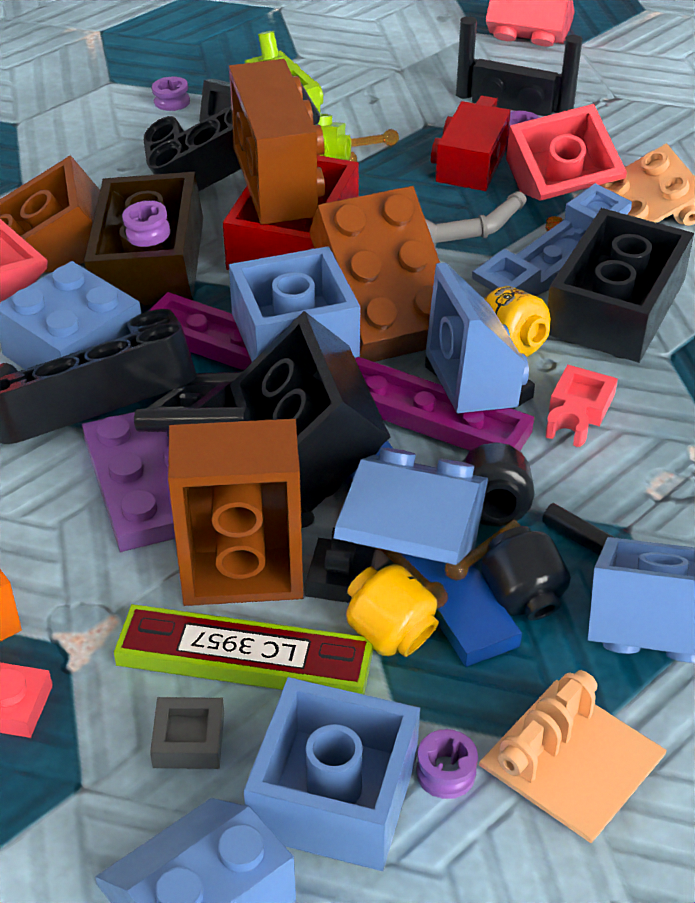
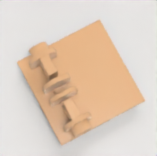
M667 143L626 166V178L600 185L632 201L631 210L627 215L657 223L673 214L674 219L679 224L687 226L695 224V176Z
M578 670L575 674H565L559 681L556 679L480 760L479 766L589 843H592L665 756L667 750L595 704V691L597 690L595 679L589 673Z

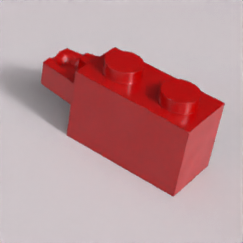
M480 96L476 103L461 101L453 117L448 116L446 118L442 137H436L433 142L431 163L437 164L436 182L486 191L508 146L511 110L496 107L497 98Z

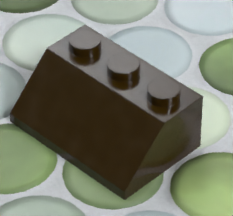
M195 172L103 178L84 260L86 270L138 300L144 306L155 305L167 292L193 300L203 226V213ZM141 201L162 203L166 208V220L170 226L171 232L169 237L153 246L139 247L132 245L127 239V227L124 226L122 218L126 208Z

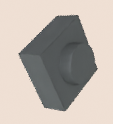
M157 697L150 749L152 768L220 769L224 725L223 698Z

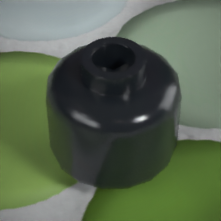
M493 442L482 444L467 454L462 462L474 465L473 475L488 478L480 524L500 527L511 525L522 519L530 510L535 496L530 465L522 452L509 444Z
M519 526L504 531L487 545L488 553L481 563L482 575L498 603L506 609L510 616L526 614L528 620L535 621L551 615L560 608L561 602L559 598L569 588L571 576L553 539L542 531H531L527 526Z

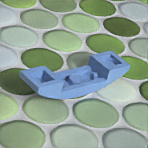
M595 183L566 204L565 219L516 255L504 248L472 271V279L492 291L499 287L511 286L534 296L550 289L553 280L599 210L604 208L628 214L631 210L632 201Z

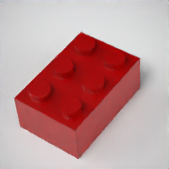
M317 155V167L322 169L325 183V195L318 197V205L358 197L359 162ZM246 186L223 221L226 270H229V264L314 249L309 234L314 217L261 225L250 192Z

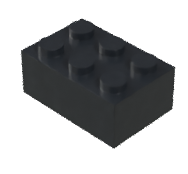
M601 208L550 285L547 305L551 318L549 336L562 339L571 344H578L605 352L617 358L640 363L685 281L694 233Z
M305 311L230 384L236 406L248 407L251 421L296 419L301 508L308 513L339 489L341 483L358 468L361 459L376 455L381 446L390 438V434L349 345Z

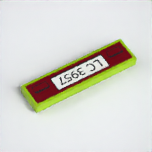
M135 604L130 606L114 649L116 666L283 690L287 678L290 677L363 695L365 694L373 655L372 643L363 636Z

